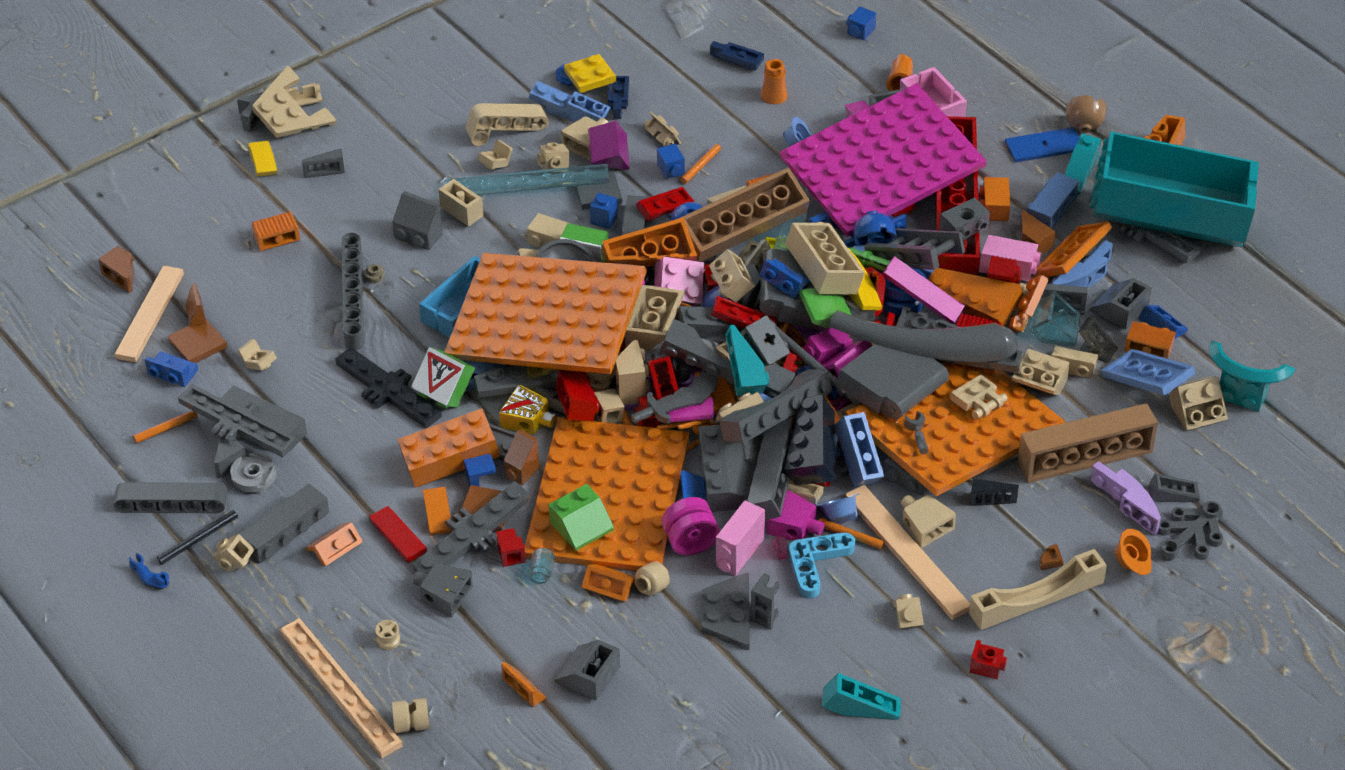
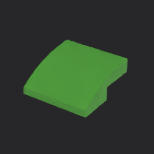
M815 288L802 289L799 292L813 324L829 329V323L836 310L851 315L841 294H819Z

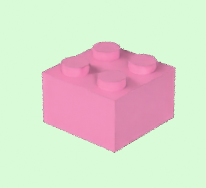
M662 257L655 263L654 286L684 290L681 303L698 307L702 304L704 262Z

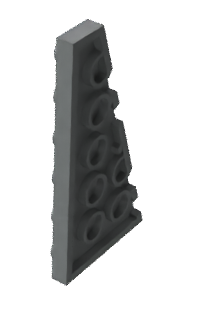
M509 365L504 368L496 367L474 376V383L478 398L511 394L518 385L534 391L539 386L549 389L555 388L559 369Z

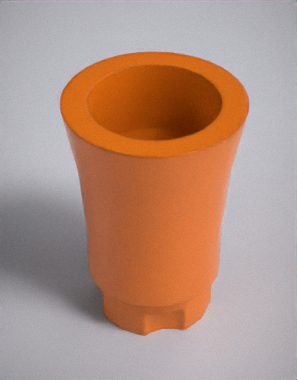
M900 54L894 59L890 75L886 81L889 91L900 90V79L913 75V61L911 57L906 56V54Z
M780 59L768 60L765 64L763 87L760 96L766 103L780 104L788 98L785 65Z

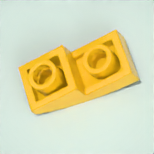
M269 141L248 143L256 177L276 175L277 167Z

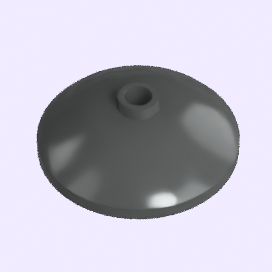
M570 239L550 241L536 255V257L596 262L594 255L586 246Z

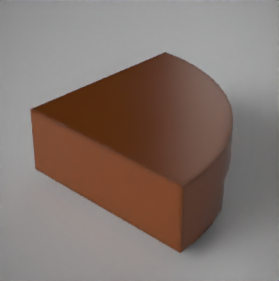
M1057 544L1049 546L1042 554L1040 570L1063 566L1064 561Z

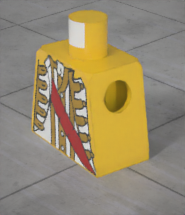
M518 385L499 412L500 428L512 431L521 429L531 435L536 434L541 425L552 428L556 421V415L549 413L548 400L521 385Z

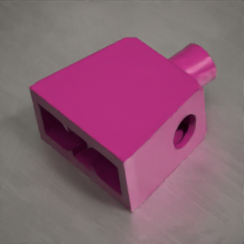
M787 490L781 517L766 520V534L795 541L805 539L808 532L820 536L824 530L825 523L816 520V506Z

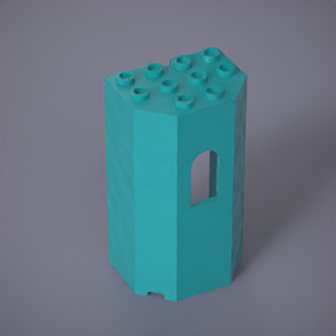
M1110 131L1109 138H1104L1102 154L1098 162L1096 182L1092 190L1090 208H1093L1092 217L1241 248L1246 242L1256 208L1259 162Z

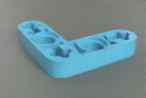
M838 533L798 539L790 543L789 558L799 593L803 597L815 598L820 593V579L814 561L851 555L855 550L854 536L849 533ZM818 545H825L828 549L820 551L816 547ZM798 550L803 552V557L799 558ZM808 566L811 570L802 572L798 568ZM807 580H810V586L812 588L806 586Z

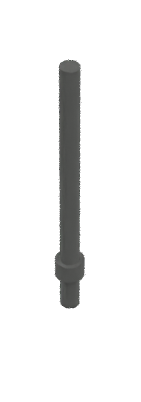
M776 326L778 334L787 342L788 348L812 369L828 371ZM828 371L831 385L837 389L836 392L843 398H848L856 406L862 404L837 386L838 378Z

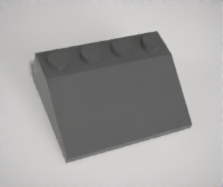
M720 425L698 427V445L705 496L712 512L737 510L744 501L748 500L750 486L753 481V472L756 469L757 456H759L761 441H763L764 436L757 435L743 444L724 441Z

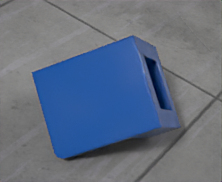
M491 454L464 460L465 475L469 487L471 485L479 486L480 476L496 472Z

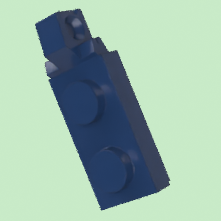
M713 41L710 45V55L754 71L758 69L764 60V53L731 42L721 44Z
M616 76V82L609 84L608 106L613 109L614 119H622V109H627L629 76Z

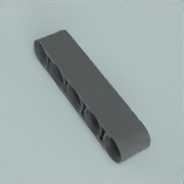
M124 482L116 487L113 507L121 513H221L225 509L228 489L221 483Z

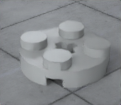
M262 453L248 454L249 457L237 458L230 468L233 487L244 492L265 493L267 488L273 484L277 475L272 459ZM254 470L257 471L256 474H253V475L249 474V473H253Z

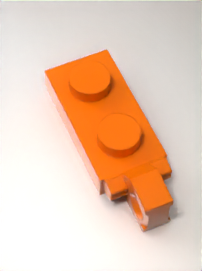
M1040 275L1029 280L1026 285L1027 292L1025 297L1018 303L1019 310L1017 315L1011 318L1010 328L1019 333L1024 331L1029 318L1035 312L1048 278Z

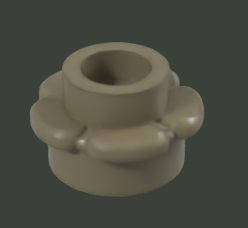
M377 264L368 266L364 272L367 281L373 284L381 282L385 275L383 267Z

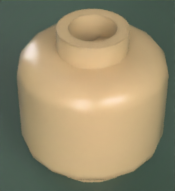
M650 562L638 569L635 574L637 589L648 596H653L664 590L670 583L667 568L659 562Z

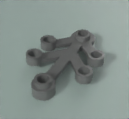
M1207 501L1201 508H1173L1171 513L1173 521L1160 520L1158 533L1168 535L1173 530L1184 531L1175 540L1166 539L1161 543V556L1168 561L1175 559L1179 554V549L1194 536L1196 542L1195 557L1200 560L1207 559L1209 547L1205 542L1203 526L1207 523L1209 524L1211 533L1209 534L1208 543L1213 547L1221 546L1223 535L1220 533L1218 521L1222 518L1223 511L1220 504L1215 501ZM1185 517H1198L1195 521H1184Z

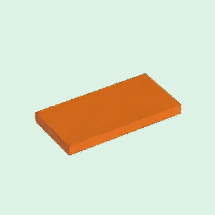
M1110 222L1078 226L1037 266L1036 273L1033 275L1035 277L1040 275L1050 277L1067 274L1112 228Z

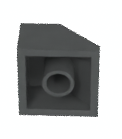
M404 191L392 221L394 237L430 250L443 235L440 204Z

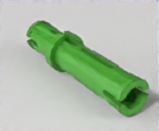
M852 247L849 248L864 268L872 267L884 272L886 267L880 265V263L887 266L890 263L889 260L875 256L870 251L863 252Z

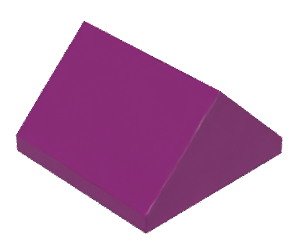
M615 120L590 127L588 129L591 164L629 170L627 134L619 123Z

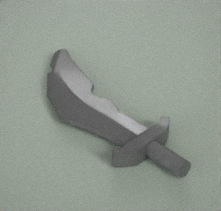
M704 370L692 380L693 384L691 386L682 387L674 395H668L657 401L652 396V392H648V408L631 415V419L634 423H637L654 415L658 421L669 424L670 415L666 413L675 409L701 405L715 391L719 377L711 375Z

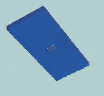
M1070 127L1006 138L1005 143L1016 163L1073 153L1079 136L1075 128Z

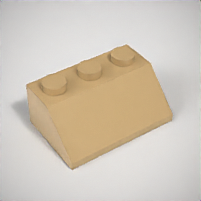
M642 285L624 336L626 347L633 340H638L639 347L644 348V351H648L662 342L676 316L684 296V290Z

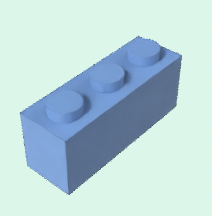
M1056 172L1052 179L1049 178L1047 180L1045 188L1038 192L1035 201L1029 203L1026 212L1052 229L1077 197L1079 181Z
M865 412L844 416L834 425L853 487L858 488L863 485L875 484L884 477Z

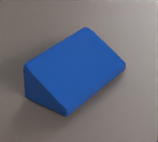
M1159 305L1145 306L1139 317L1142 322L1150 326L1167 328L1170 331L1176 332L1174 340L1188 331L1185 325Z
M681 471L682 499L698 497L706 501L703 477Z

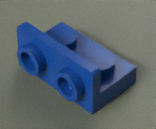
M775 258L772 261L769 259L764 261L759 277L794 299L800 295L799 292L802 289L808 287L810 280Z
M162 351L154 359L151 357L145 359L147 374L183 387L189 383L198 371V364Z

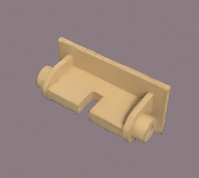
M319 84L303 85L300 92L298 87L286 89L299 106L323 101Z
M649 112L652 118L644 122V129L663 146L672 145L675 141L681 144L677 137L679 135L678 131L672 125L668 127L666 125L667 122L661 115L656 116Z

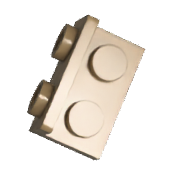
M1055 346L1051 356L1070 362L1068 374L1093 378L1098 354Z

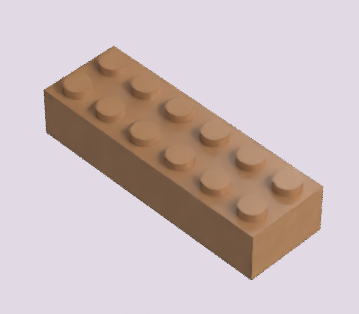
M789 167L683 216L697 254V262H702L807 212L810 200Z
M1146 403L1021 433L1017 465L1027 483L1092 468L1098 461L1102 464H1108L1153 453L1158 421Z

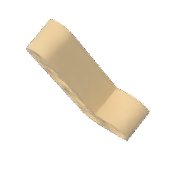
M480 103L471 108L466 123V131L472 144L480 146L488 141L491 130L540 131L548 126L549 120L542 106L538 104Z

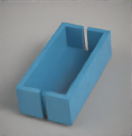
M473 256L419 303L422 323L434 330L439 328L440 333L450 338L480 258Z

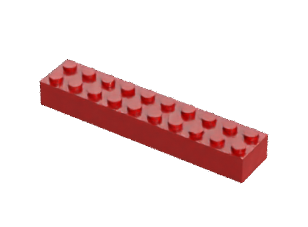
M947 116L977 149L976 117ZM978 170L935 192V230L941 231L939 229L941 213L973 198L979 201ZM978 232L967 239H963L964 253L944 252L937 256L939 268L978 276L980 233Z

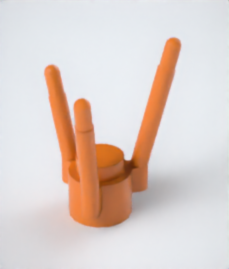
M713 418L681 421L658 425L657 429L675 427L684 429L692 427L693 432L698 435L699 426H712L715 423ZM698 439L687 446V452L698 445Z

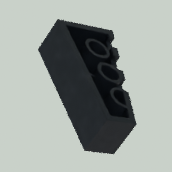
M823 395L802 399L783 469L796 486L836 481V474L834 473L836 463L833 457V449H835V441L833 440V434L835 433V411Z

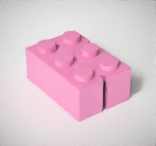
M935 67L919 72V80L916 74L900 79V89H906L918 81V85L946 116H966L967 100L958 91H955V88Z

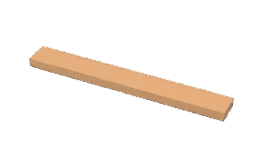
M865 485L845 494V498L856 495L857 513L884 541V544L951 620L969 612L970 603Z
M300 618L279 629L280 635L381 758L403 747L399 737Z

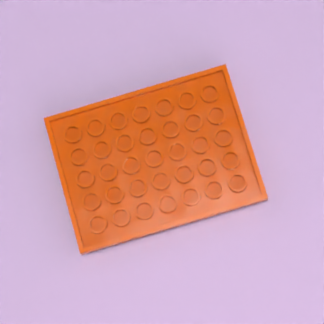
M483 253L446 346L445 353L466 361L611 374L646 275L645 266Z
M946 362L941 365L948 371V381L906 413L907 417L911 420H917V411L924 414V427L920 431L923 432L928 447L927 454H920L914 436L915 431L905 427V414L898 420H893L882 412L877 414L863 403L845 413V416L865 412L874 444L936 497L1019 453L1021 433L1066 423L1065 420L1020 384L1012 381V378L1005 372ZM982 375L997 386L996 394L1004 393L1007 395L1008 400L999 409L991 410L990 414L986 417L974 419L972 417L974 408L966 411L950 400V396L954 390Z
M558 417L525 543V557L527 559L586 566L599 564L612 569L637 571L653 561L663 565L668 535L662 525V516L666 509L677 500L681 471H683L690 432L669 429L659 430L651 427L598 421L567 420V418ZM588 484L600 497L614 526V530L575 551L550 523L549 504Z

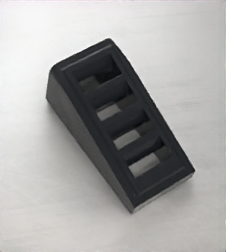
M973 478L970 505L1017 503L1019 485Z

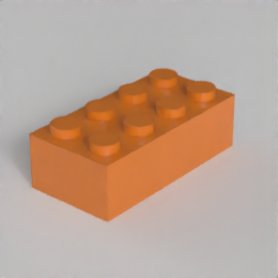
M482 408L397 439L415 488L465 470V459L491 454L492 459L500 457L496 440Z

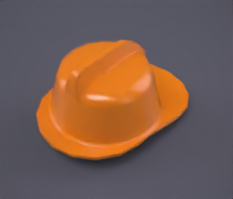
M1126 529L1121 533L1120 541L1116 544L1114 550L1115 557L1122 568L1130 569L1139 575H1148L1152 568L1151 546L1148 539L1138 530Z

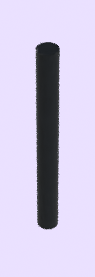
M230 511L157 557L158 562L163 565L238 518L236 511Z

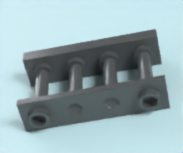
M895 228L897 238L890 243H868L864 245L865 251H870L875 256L889 261L895 256L912 269L925 270L939 268L937 256L944 252H965L962 232Z

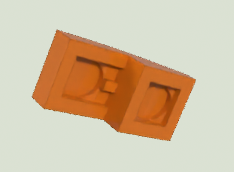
M438 487L423 490L430 535L452 532L445 523V521L451 519L446 488Z

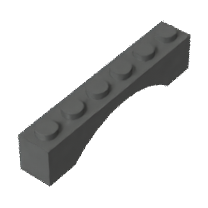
M673 319L660 350L664 351L668 356L682 359L688 365L700 367L707 373L726 379L727 382L734 384L730 361L710 349L699 337L694 327ZM776 364L764 366L765 372L769 374V385H767L763 394L770 398L778 396L791 386L796 373Z
M807 369L795 376L791 386L778 396L758 405L734 411L721 418L719 421L724 441L744 444L800 410L803 398L819 395L826 396L833 392L829 372Z

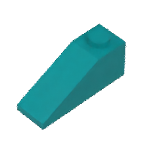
M1083 133L1074 148L1065 172V176L1079 181L1078 195H1080L1099 158L1101 146L1100 138Z
M730 325L725 337L736 395H745L749 392L750 394L757 392L763 394L765 388L769 385V374L765 372L764 364L734 325Z
M837 673L823 687L822 707L844 716L898 720L900 718L901 698Z

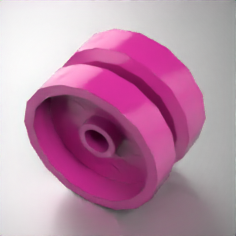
M698 497L681 499L667 508L662 516L663 528L676 553L686 556L696 555L708 550L716 543V536L719 534L720 528L707 501Z

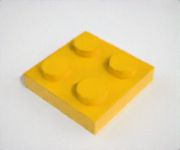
M600 54L564 65V72L580 93L616 82V75Z

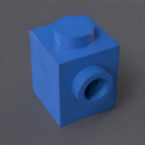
M859 6L847 18V34L865 40L876 28V12Z
M676 144L657 148V165L666 179L685 174V158Z
M598 193L590 204V224L610 229L618 217L617 198Z

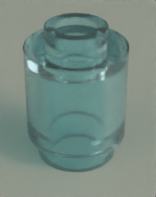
M541 548L532 553L528 573L530 579L535 583H546L552 575L555 555L550 550Z

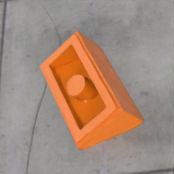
M506 662L501 664L502 679L531 706L535 707L546 699V696L516 668Z

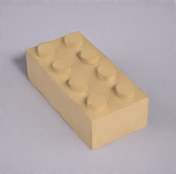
M792 223L785 245L819 294H857L865 272L830 223Z

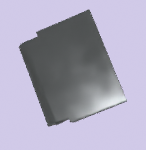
M769 249L764 253L763 264L767 259L772 261L775 258L808 279L789 249L787 251ZM762 279L760 310L763 314L776 317L781 322L826 332L830 330V328L827 329L812 323L800 295L794 299ZM811 281L806 289L815 288Z
M874 344L840 369L837 386L877 414L882 412L889 418L898 420L946 383L949 379V374L943 365L935 361L936 358L913 355Z

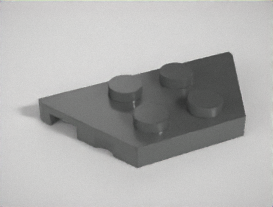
M749 573L738 575L702 589V633L716 636L727 643L730 640L741 644L742 649L749 650L750 647Z

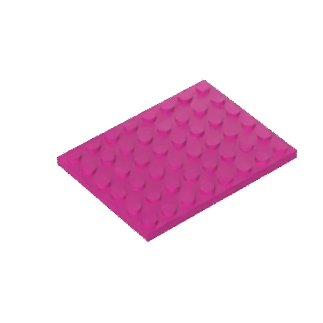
M917 83L780 151V158L846 237L854 234L857 220L865 215L866 212L878 211V213L890 216L986 166V159Z

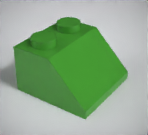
M588 484L549 504L550 523L575 551L614 530V526L600 497Z

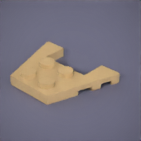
M289 66L280 73L253 104V112L276 138L301 133V130L311 128L315 130L319 129L320 126L335 125L336 119L326 107L308 116L286 91V89L299 83L300 79Z

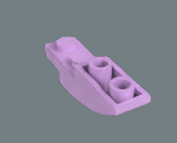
M1099 461L1094 464L1090 481L1106 491L1114 499L1120 501V511L1125 516L1130 517L1140 524L1142 528L1156 535L1159 530L1161 517L1154 501L1143 486L1123 469L1115 473Z

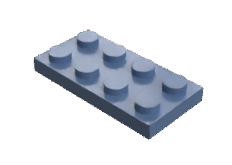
M1131 349L1101 370L1103 378L1160 395L1169 394L1175 387L1185 383L1187 379L1195 374L1194 367L1134 349Z

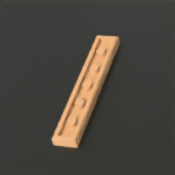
M169 266L162 267L115 352L116 359L137 362L184 275L183 269Z

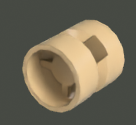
M426 698L413 699L411 703H407L406 700L392 702L395 733L409 732L410 728H414L416 731L430 729Z

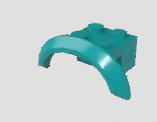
M1212 340L1209 345V353L1213 362L1222 369L1220 387L1223 400L1257 412L1260 411L1267 397L1269 385L1288 379L1296 370L1294 367L1286 364L1269 370L1247 367L1229 358L1222 349V343Z

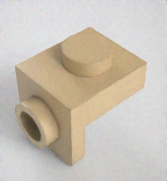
M496 140L493 150L480 152L477 160L491 170L508 166L513 148L501 140Z
M255 339L249 340L238 349V353L248 369L266 370L277 359L274 351L260 349Z
M912 594L898 596V600L893 602V608H896L899 629L923 626L919 597L912 598Z

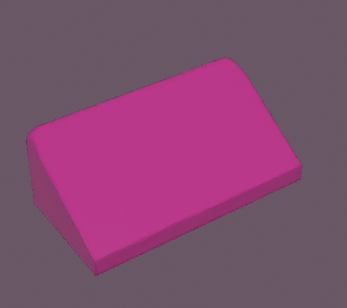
M707 398L701 405H693L668 412L670 422L712 419L715 414L713 398Z

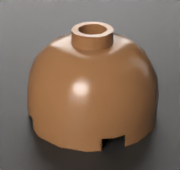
M1077 96L1071 98V102L1066 104L1067 120L1072 127L1080 132L1088 133L1099 128L1106 118L1107 105L1100 98L1099 101L1093 100V96Z

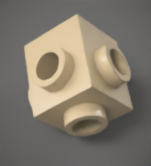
M554 142L540 145V153H537V163L547 173L568 170L569 150L564 144Z
M237 534L228 539L226 537L223 538L216 545L217 551L212 557L221 568L231 572L237 568L239 570L248 563L249 557L255 549L240 534Z

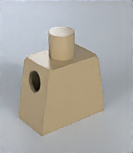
M583 117L561 131L562 144L567 149L590 161L588 129L608 123L605 118H600L596 122L589 117Z
M907 495L901 501V505L904 507L903 526L921 549L955 529L956 513L932 496L926 495L916 501L911 495Z

